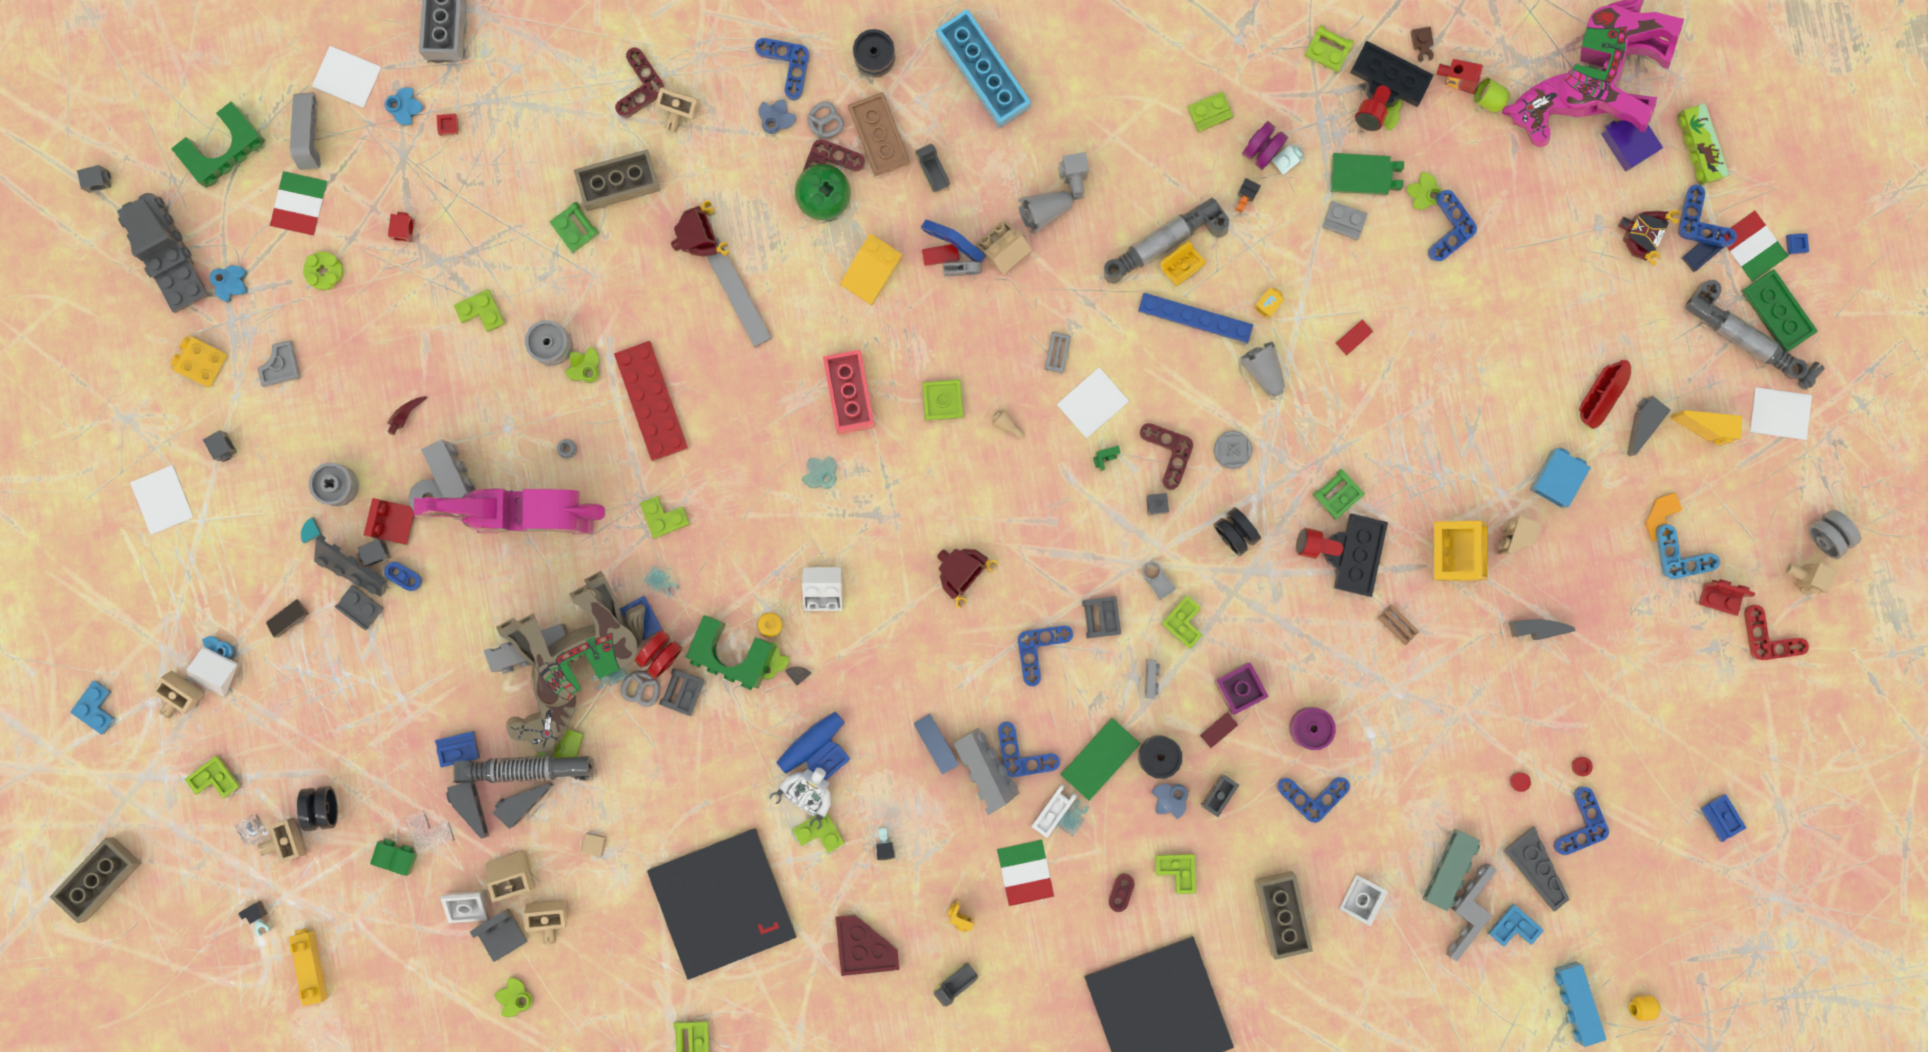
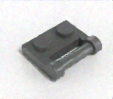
M1117 596L1082 600V606L1085 607L1088 630L1086 638L1121 634ZM1098 604L1101 631L1095 632L1092 605Z
M672 668L670 682L659 705L692 716L705 680ZM679 677H681L684 681L674 704L670 700Z

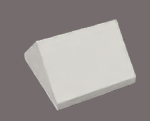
M202 647L186 671L191 681L226 697L238 663L206 647Z
M1356 875L1339 910L1371 926L1388 891Z
M487 890L451 892L441 896V902L449 923L488 920Z

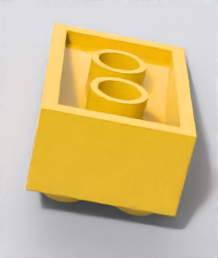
M870 233L840 285L872 305L902 261L903 255Z
M1688 410L1671 415L1672 420L1703 439L1713 441L1714 445L1723 446L1726 443L1732 444L1733 441L1741 439L1742 416Z

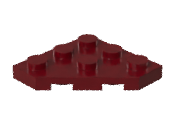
M857 915L836 916L841 976L900 969L898 949Z

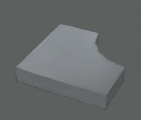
M290 340L272 345L270 359L265 365L258 367L262 387L301 378L293 341Z

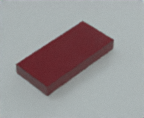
M1226 712L1200 736L1212 748L1237 727L1238 724Z

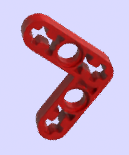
M1750 605L1745 609L1744 617L1750 654L1754 659H1777L1804 655L1808 652L1809 644L1803 638L1769 641L1764 609L1759 605ZM1758 611V615L1751 616V612ZM1760 621V624L1752 625V622ZM1756 627L1762 630L1760 638H1756L1753 635V630ZM1755 641H1763V643L1755 644ZM1779 643L1784 647V652L1780 655L1775 651V647ZM1802 644V648L1790 649V646ZM1764 649V653L1757 654V650Z

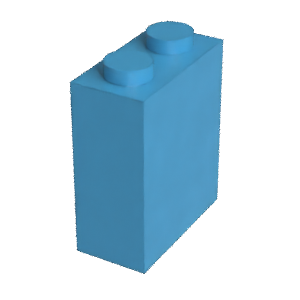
M1557 448L1550 452L1530 490L1561 508H1567L1570 506L1591 467L1586 465L1587 462L1578 457L1575 459L1570 456L1569 451Z

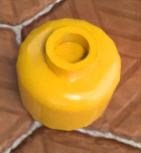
M772 612L763 614L757 623L759 632L766 637H776L783 629L781 617Z
M1652 995L1635 996L1629 1004L1630 1014L1640 1022L1657 1019L1661 1010L1659 1002Z

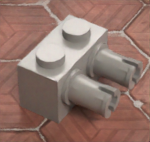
M1086 152L1063 156L1062 162L1059 163L1060 167H1058L1060 179L1064 178V184L1068 183L1070 185L1073 200L1081 199L1084 194L1082 180H1086L1089 173Z

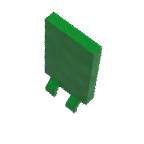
M1333 153L1330 192L1388 195L1389 190L1401 191L1403 180H1392L1393 171L1402 172L1404 170V161L1390 162L1391 156Z

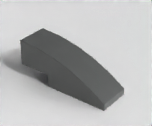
M1534 619L1509 622L1512 637L1531 634L1533 640L1576 631L1575 627L1551 620Z

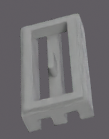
M1052 332L1045 370L1063 374L1071 338L1070 335ZM1055 337H1058L1059 339L1054 364L1052 367L1049 365ZM1062 339H1066L1061 367L1057 368Z

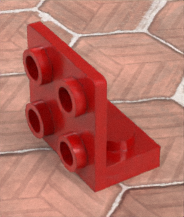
M372 498L363 535L407 545L414 519V511L410 506Z
M1712 580V582L1704 583L1698 605L1738 616L1743 597H1754L1755 592L1749 591L1750 588L1743 585H1738V587L1731 586V582L1726 580Z

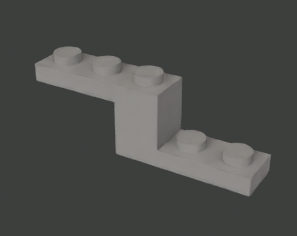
M1487 863L1478 868L1476 871L1477 876L1473 881L1470 880L1465 885L1464 893L1456 897L1454 906L1451 908L1469 923L1468 926L1465 925L1459 932L1460 936L1456 942L1453 941L1447 948L1448 952L1446 955L1456 962L1492 916L1474 902L1475 898L1497 871V869Z

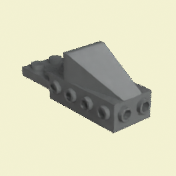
M145 193L138 200L128 202L121 209L117 210L120 216L118 220L129 233L127 238L130 241L133 256L144 262L146 266L144 268L145 272L150 278L152 277L156 280L171 311L177 313L209 296L193 266L194 262L191 258L190 250L184 245L181 233L175 228L172 216L165 209L164 201L160 196L157 197L152 193Z

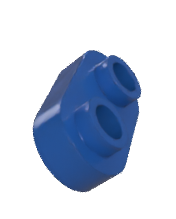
M391 562L385 567L384 574L388 580L408 591H415L420 588L422 578L415 571L398 562ZM397 568L399 573L394 575L393 571ZM411 578L415 579V584L413 585L410 584Z

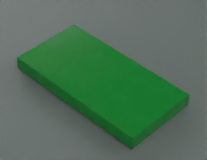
M1775 269L1741 290L1772 337L1781 345L1783 351H1790L1818 332Z
M1111 718L1060 775L1090 801L1141 743Z

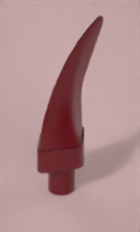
M427 397L415 398L399 407L387 422L390 425L387 432L395 435L397 429L404 427L410 412L426 400Z

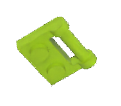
M1320 25L1304 56L1338 73L1354 41L1351 39L1346 40L1326 30L1325 26ZM1323 36L1343 46V51L1320 41V37Z
M709 1021L673 1022V1027L676 1029V1052H684L683 1029H688L689 1052H710Z

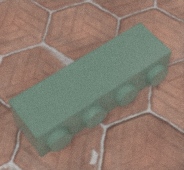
M1454 829L1424 893L1423 900L1446 911L1453 907L1456 900L1454 896L1464 883L1462 879L1465 873H1468L1471 869L1473 855H1476L1480 849V840Z

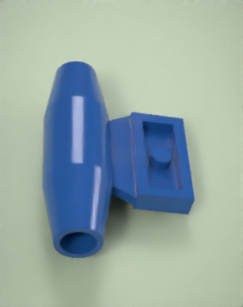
M834 711L816 722L797 738L776 763L787 774L807 762L808 769L812 772L816 768H822L826 772L823 779L827 780L851 759L839 744L830 741L845 722Z

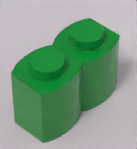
M384 838V840L377 842L370 864L408 876L411 873L418 852L414 851L412 846L403 844L401 847L396 845L394 840Z

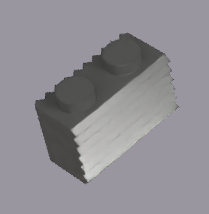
M1220 774L1218 780L1215 781L1216 784H1213L1214 787H1211L1212 790H1209L1203 803H1200L1203 808L1217 817L1220 816L1239 787V784L1223 774Z

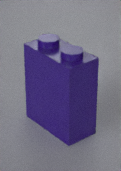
M1614 120L1606 125V130L1601 133L1625 172L1663 148L1649 125L1645 132H1641L1628 121L1621 120L1616 123Z

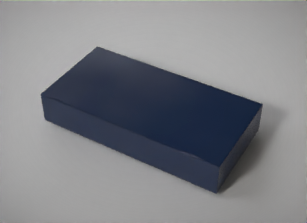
M1712 233L1709 234L1706 238H1711ZM1700 242L1686 253L1682 259L1695 272L1724 247Z

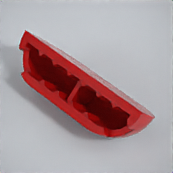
M1620 360V362L1614 363L1611 366L1607 365L1598 376L1579 408L1581 420L1586 426L1592 429L1599 427L1610 413L1629 382L1631 376V364L1629 361Z

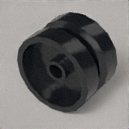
M877 29L866 30L859 34L854 41L853 54L855 65L864 75L873 78L881 77L892 69L895 62L894 43L884 31Z
M1234 507L1226 513L1228 521L1220 518L1213 526L1226 545L1240 557L1248 551L1246 542L1250 545H1255L1261 540V536L1249 519L1238 508Z
M1154 735L1147 738L1141 744L1138 750V762L1148 775L1157 779H1166L1173 776L1180 769L1182 752L1179 745L1173 739L1163 735ZM1158 754L1164 755V759L1159 761L1157 759Z
M331 786L319 787L317 790L306 788L299 791L297 815L303 831H314L318 827L321 829H332L336 826L338 804L336 794Z

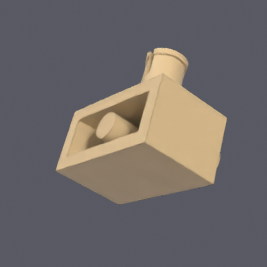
M665 87L660 88L655 106L669 112L664 129L676 132L680 116L691 119L695 118L700 99Z
M1790 563L1785 571L1786 574L1798 578L1795 586L1801 588L1800 591L1807 595L1829 593L1838 571L1821 563L1807 564L1803 568Z
M170 671L160 677L151 693L165 701L164 706L159 711L160 715L162 716L166 712L163 717L171 718L175 709L185 714L195 708L204 692L173 671Z
M295 818L268 826L272 840L258 844V849L266 847V849L259 851L261 856L277 851L280 863L306 855Z
M566 900L526 904L524 911L526 932L542 930L544 945H548V941L550 945L556 942L554 929L566 927L568 919Z

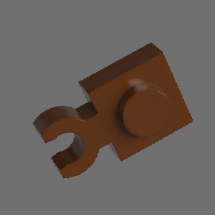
M1431 26L1411 30L1413 48L1420 51L1418 61L1422 62L1424 60L1423 54L1428 55L1429 61L1432 60L1434 54L1429 49V47L1434 45Z

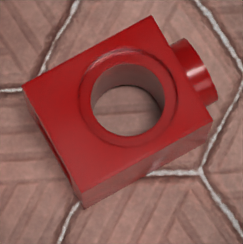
M405 212L390 214L388 237L396 241L412 242L414 219Z

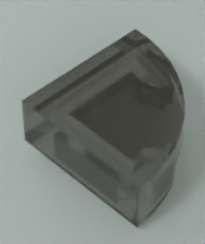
M791 667L785 670L796 686L812 674L803 667Z

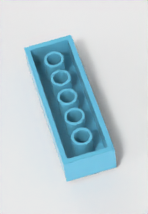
M968 9L936 29V37L999 129L1030 109L1031 101Z

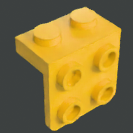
M189 334L187 338L183 337L179 344L181 349L178 355H173L170 364H172L170 368L209 387L212 385L227 356L224 352Z

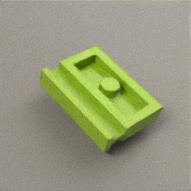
M1223 91L1188 106V111L1197 127L1198 133L1234 117Z

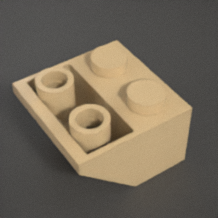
M1004 220L975 244L1001 274H1005L1032 251L1022 234Z
M1522 516L1509 518V521L1507 520L1503 527V531H1505L1503 539L1501 538L1497 545V549H1499L1498 555L1512 554L1535 543L1542 523Z
M524 851L486 863L487 886L492 903L535 888Z

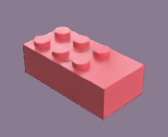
M861 350L823 356L838 435L876 428Z

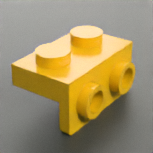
M1190 241L1180 245L1175 252L1166 256L1160 262L1163 274L1176 287L1206 265L1205 259L1193 248Z
M956 900L955 904L951 903L947 913L949 923L954 924L955 928L962 932L972 931L974 919L958 913L960 907L959 900Z

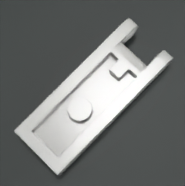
M1062 784L1031 826L1046 838H1048L1077 797L1075 793L1072 794L1070 799L1064 796L1061 792L1065 786Z

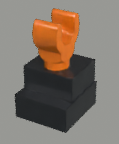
M1245 178L1238 193L1241 199L1235 210L1242 213L1248 200L1251 202L1254 200L1261 185Z

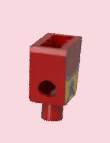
M1453 59L1451 66L1439 64L1436 75L1447 77L1445 85L1475 94L1483 65Z

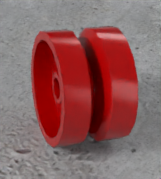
M664 630L658 632L634 660L641 668L651 663L647 673L653 679H657L666 671L683 650V647L676 641L671 642L666 647L670 636Z

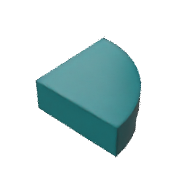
M313 517L308 519L302 527L301 539L303 543L317 538L320 534L322 535Z

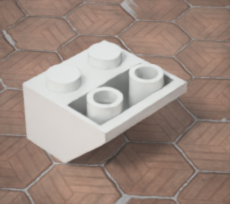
M803 567L802 593L804 611H842V567Z

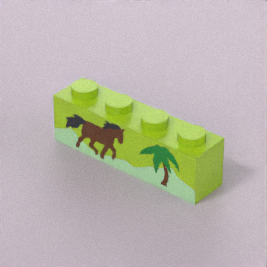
M1706 104L1685 109L1677 114V123L1682 128L1684 134L1683 141L1688 146L1690 152L1689 159L1694 164L1696 170L1695 177L1700 182V185L1719 181L1729 176Z

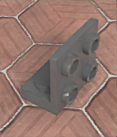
M509 908L470 931L473 938L477 936L480 938L493 962L527 942Z

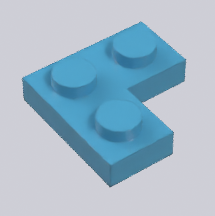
M92 681L70 713L99 734H105L116 719L100 708L111 691L98 681Z
M1512 904L1490 929L1488 934L1505 947L1516 933L1532 945L1544 930L1515 904Z

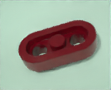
M1127 873L1119 874L1116 877L1108 899L1110 908L1115 912H1122L1127 908L1134 889V879ZM1124 879L1128 881L1126 886L1121 885V881ZM1120 898L1121 904L1116 905L1114 903L1115 899Z

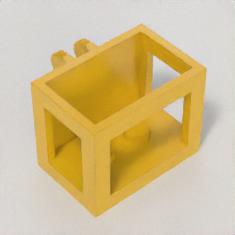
M1434 521V580L1488 581V523L1484 521Z

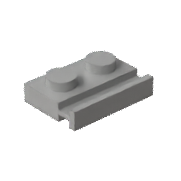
M1331 201L1322 228L1358 240L1368 213Z
M1146 659L1145 698L1155 699V695L1159 693V683H1156V675H1159L1160 665L1156 664V660Z

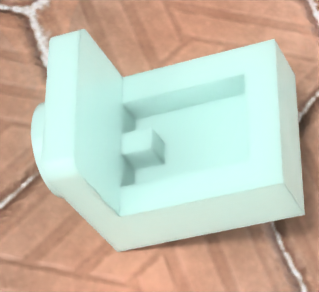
M1292 144L1274 157L1272 161L1282 175H1284L1305 158L1302 149Z

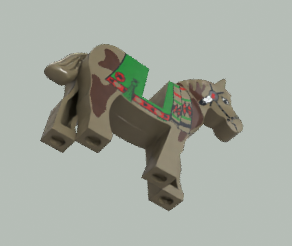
M602 571L584 579L586 585L569 594L574 604L583 608L590 615L592 620L591 626L575 630L561 637L548 647L534 613L519 621L512 618L496 627L499 635L510 641L517 652L532 666V688L539 706L538 713L528 715L525 719L520 717L509 718L506 723L508 735L513 740L530 743L536 752H546L548 756H554V747L559 744L567 732L575 711L576 694L581 690L567 662L576 661L585 653L597 677L600 679L628 666L634 660L637 648L643 638L645 606L639 604L627 610L624 622L619 613L618 600Z

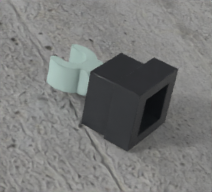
M878 828L881 844H876L877 860L896 859L893 842L888 843L887 828Z
M261 900L238 913L242 920L246 918L249 924L254 922L255 933L258 937L262 935L261 927H264L267 932L271 930L270 925L261 919V917L268 914Z

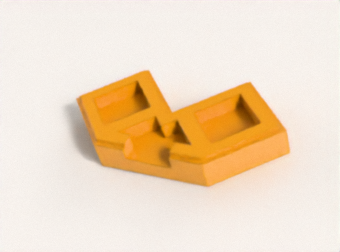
M1676 492L1655 499L1653 508L1645 521L1651 541L1657 540V527L1661 524H1667L1665 516L1682 511ZM1665 528V532H1662V535L1667 536L1670 530Z

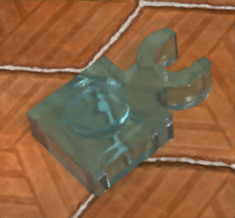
M653 566L643 582L657 592L664 589L665 594L669 597L674 596L669 592L670 587L680 588L676 583H669L670 576L656 566Z
M622 668L600 678L601 685L597 686L596 689L604 688L607 682L610 686H613L628 678L625 669ZM595 675L591 679L594 681L599 678Z
M1080 800L1074 802L1073 811L1068 809L1057 824L1058 827L1070 836H1074L1084 821L1080 816L1089 809L1088 806H1085L1083 810H1079Z

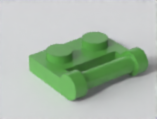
M578 202L572 203L566 210L549 221L572 253L599 234L597 228L591 225L580 210L581 206ZM575 214L586 229V235H582L569 216Z
M1342 469L1322 489L1316 490L1312 494L1335 520L1364 495V492ZM1343 480L1346 485L1327 501L1324 496Z

